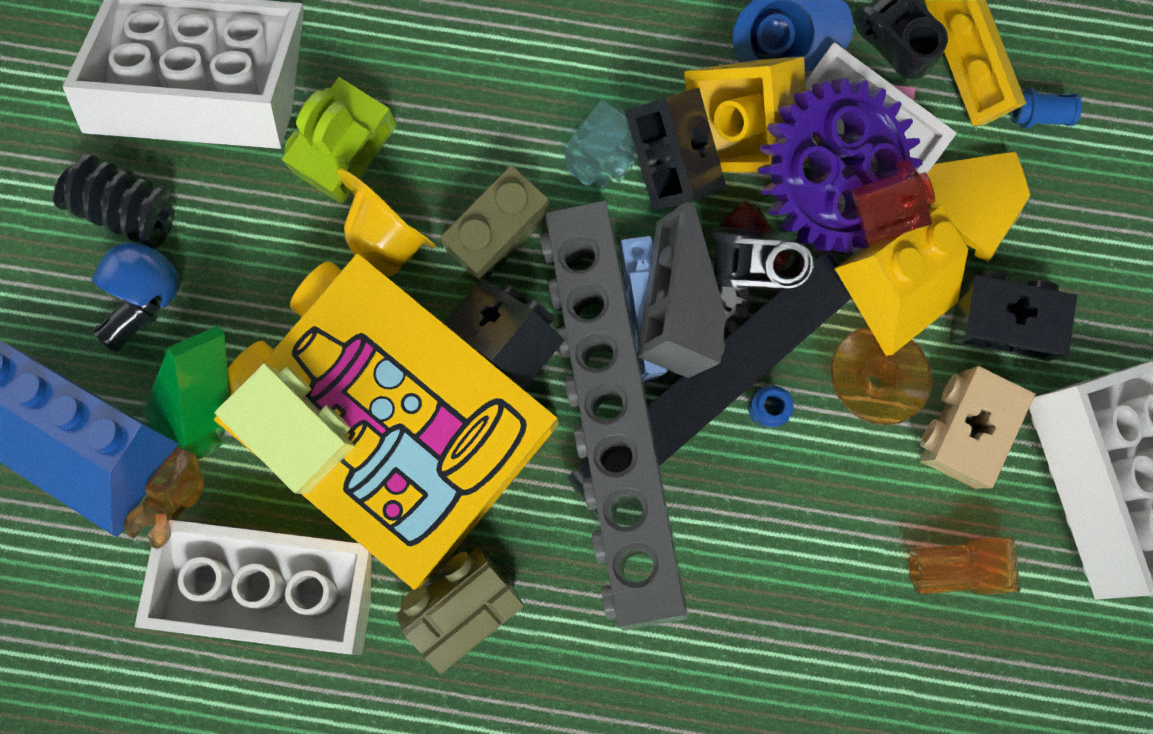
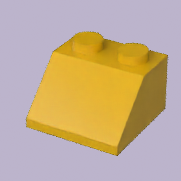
M804 57L763 59L684 71L686 91L700 88L722 172H758L759 167L771 164L772 157L763 153L760 150V146L775 144L776 138L767 130L768 124L785 123L778 109L784 105L793 104L796 106L794 94L806 91ZM806 157L804 162L809 161V158Z
M943 204L901 219L902 223L900 225H893L886 230V237L874 239L870 242V247L860 249L835 268L886 356L893 355L958 303L968 248Z

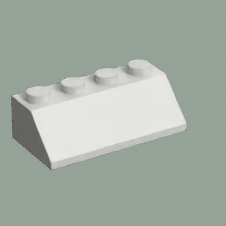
M157 518L135 627L362 655L371 605V553L359 543Z

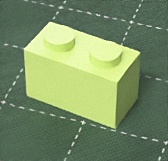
M264 363L214 413L295 494H309L355 447L345 436L351 428L329 406L326 405L320 411L306 397L311 391L309 385L291 368L286 366L280 372L278 369Z

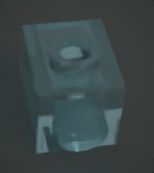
M601 100L565 145V161L569 164L567 166L568 171L577 180L587 186H591L594 182L605 190L613 178L621 182L629 173L637 157L633 155L635 146L626 117L604 100Z

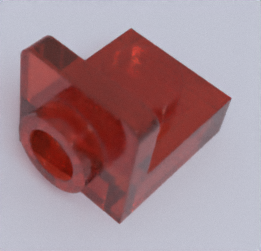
M908 160L896 163L899 174L852 190L863 235L869 245L932 224L928 204L935 202L932 183L926 172L919 174Z

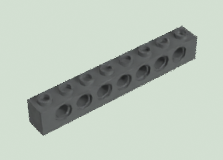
M606 200L545 213L549 232L540 234L541 245L546 263L554 262L557 277L548 280L549 291L554 310L562 309L565 326L557 327V333L565 340L560 346V351L563 358L571 357L574 374L565 376L566 390L570 406H579L582 425L574 427L575 442L579 457H588L591 477L583 478L584 494L588 509H597L601 529L592 532L593 547L597 563H607L610 585L601 587L606 617L608 620L616 618L618 628L623 631L689 619L615 235ZM585 257L594 259L593 264L586 270L574 271L571 269L578 259ZM589 304L604 306L600 315L593 319H582L579 317L581 310ZM607 351L613 354L611 362L604 368L593 369L587 366L590 357L596 352ZM607 400H617L623 404L620 414L611 420H602L596 417L598 407ZM616 450L629 451L632 453L633 458L626 470L613 473L605 469L606 459L612 452ZM634 501L642 505V516L636 524L622 527L615 523V512L622 503ZM637 554L649 556L653 561V570L650 576L638 583L628 581L624 575V567L627 560Z

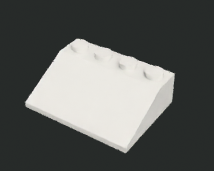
M104 0L63 84V90L81 132L281 149L292 114L304 14L303 4L265 0Z
M1152 360L1035 396L1029 407L1033 425L1037 430L1049 465V472L1054 479L1066 514L1067 524L1072 531L1083 563V570L1089 580L1095 600L1153 595Z

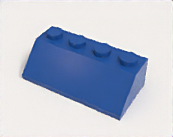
M0 340V463L111 535L119 537L179 443L37 359Z

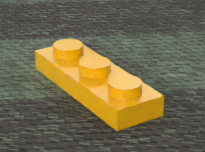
M924 0L928 11L943 24L947 31L948 43L944 52L972 125L984 126L1025 105V98L986 0Z

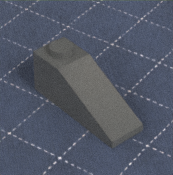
M686 201L656 223L637 357L690 378L721 363V357L725 349V339L723 336L726 314L696 207Z

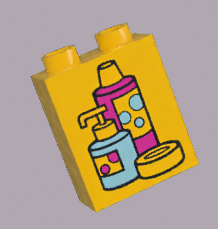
M357 253L343 270L332 261H327L315 268L303 280L290 302V308L301 319L275 349L261 340L245 349L227 369L229 395L231 396L264 363L278 369L280 372L288 366L309 385L311 391L306 397L320 411L327 405L350 426L351 429L345 436L355 447L309 494L302 495L406 584L416 590L430 582L555 431L559 423L556 416ZM218 416L214 418L220 426L255 454Z

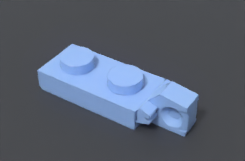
M651 236L624 239L619 243L624 287L637 352L653 251ZM638 358L643 381L659 379L667 372L663 367Z

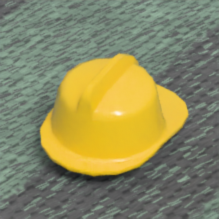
M342 168L336 171L338 177L354 195L344 224L345 240L354 255L357 253L385 276H393L422 245L430 248L436 247L430 239L406 224L360 179Z

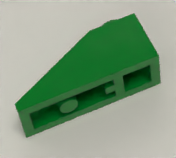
M219 325L168 347L142 412L153 429L179 443L171 455L175 464L191 455L195 460L202 459L216 451L223 444L221 439L226 430L214 420L217 416L214 412L229 398L225 334Z

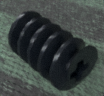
M91 153L84 154L74 165L67 168L60 175L52 196L55 207L61 210H68L76 217L87 218L94 225L105 226L112 233L123 234L130 241L141 242L154 249L165 241L170 232L174 217L172 206L170 205L171 190L168 187L162 185L153 191V182L150 179L143 177L136 181L135 174L132 171L125 169L118 173L115 164L109 161L100 164L99 158Z

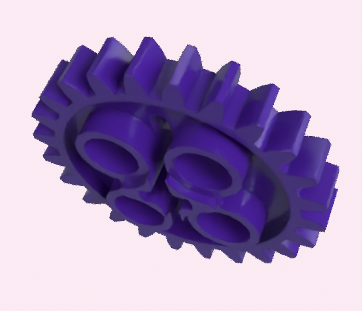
M848 78L833 80L831 85L828 81L812 85V92L806 90L794 94L796 106L790 104L781 106L778 109L785 123L768 124L767 130L776 138L775 144L760 146V150L772 158L771 164L758 168V173L770 175L772 183L760 191L762 195H776L778 200L771 206L769 213L770 215L787 214L781 229L790 232L799 230L797 234L799 242L805 244H812L814 242L815 249L830 251L832 247L834 251L850 252L852 246L855 248L870 247V238L882 239L887 236L884 224L900 225L902 223L901 217L896 211L897 207L913 206L914 203L904 193L906 188L920 187L921 182L909 176L910 169L923 165V160L910 157L909 150L920 143V138L906 139L904 132L910 128L913 120L912 118L901 120L895 118L902 103L895 101L883 104L886 97V89L880 88L869 91L868 81L852 82L850 85ZM839 118L844 124L842 139L838 136L836 128ZM812 134H813V139L815 140L816 144H815V143L812 141V139H811V135H812ZM873 155L875 156L877 161V169L875 174H873L871 170V160ZM806 157L809 158L812 165L811 175L808 180L803 172V162ZM841 193L845 199V208L842 214H840L837 205Z

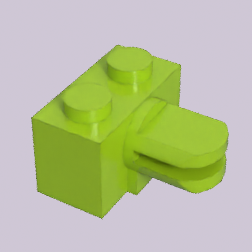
M338 77L331 89L327 87L323 91L317 90L305 102L296 120L298 129L287 140L284 148L285 155L281 160L293 174L343 205L351 191L344 185L336 171L342 168L358 179H361L397 124L388 107Z

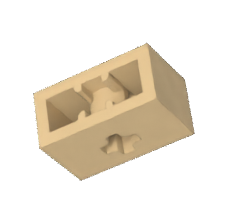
M979 366L960 372V375L954 374L948 381L942 394L941 400L946 402V405L939 420H932L922 436L920 446L925 448L919 462L974 489L993 488L1035 393ZM974 416L971 425L978 429L975 435H970L972 427L965 423L968 417Z

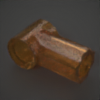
M1014 537L965 540L966 544L910 548L908 568L915 593H949L952 591L971 590V593L1001 594L1021 591Z

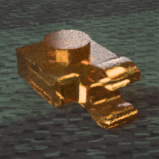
M176 447L144 488L148 497L139 507L132 510L124 520L123 526L128 537L134 539L144 527L155 525L147 535L151 546L158 550L168 542L172 532L169 520L177 521L186 508L192 507L199 499L205 484L195 454Z

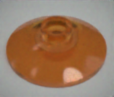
M869 326L852 332L842 340L836 348L831 361V381L839 400L852 414L866 422L877 425H895L905 422L915 416L924 407L929 398L932 387L931 369L925 354L913 340H910L893 355L886 356ZM868 374H874L880 379V388L871 383Z

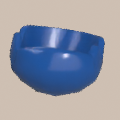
M138 243L119 244L110 248L99 262L91 279L100 289L141 307L146 306L151 299L160 295L162 298L160 306L164 308L174 299L181 282L179 273L166 255L154 248Z

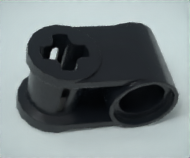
M874 0L869 5H860L852 12L853 23L860 35L880 52L896 73L904 78L920 79L926 76L946 49L948 34L945 27L919 0ZM916 43L923 46L928 54L917 53L910 44Z
M724 226L712 229V238L716 240L713 271L719 286L733 288L760 286L788 289L805 283L811 275L813 257L809 250L792 234L756 231L741 227ZM784 249L796 250L795 262L791 267L785 270L773 269L774 258L779 252Z

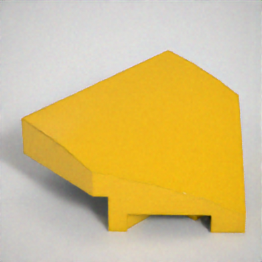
M1016 151L934 164L921 181L920 187H917L925 210L943 204L964 243L976 249L974 256L987 263L995 254L1010 228L1018 220L1030 197L1027 181Z

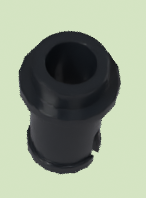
M154 298L146 306L142 307L124 300L100 325L93 329L94 335L109 349L119 352L122 346L147 321L153 323L157 320L156 313L161 309V306Z

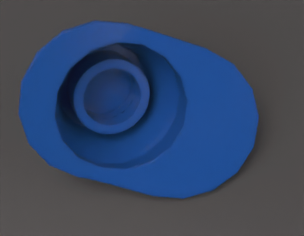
M753 0L740 12L733 27V47L740 63L763 59L804 57L805 72L813 71L834 42L846 50L852 39L854 21L850 8L844 0Z

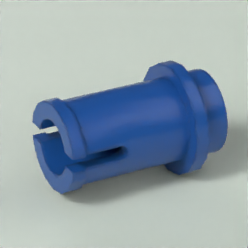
M1027 88L1023 91L1026 104L1010 112L1011 121L1019 123L1023 129L1032 128L1034 124L1075 126L1081 115L1082 102L1080 96L1076 93L1069 95L1038 94L1034 88Z
M775 385L765 386L757 391L749 403V416L753 422H760V426H781L792 416L794 409L793 399L789 392L782 387ZM772 399L774 415L766 412L764 408L765 400Z

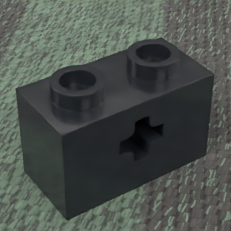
M700 88L624 110L653 210L683 204L686 201L692 202L727 187Z
M979 271L977 275L970 277L961 284L958 303L954 307L949 342L1047 362L1068 356L1078 295L1059 291V285L1053 282L1035 280L1029 281L1025 285L1010 282L1009 275L1002 272ZM1008 306H1010V312H1006ZM1015 315H1016V316H1019L1018 322H1015V321H1016Z
M483 278L444 323L445 326L523 389L527 387L565 341L550 326L555 318L542 305L533 299L527 301L507 283H504L499 289Z

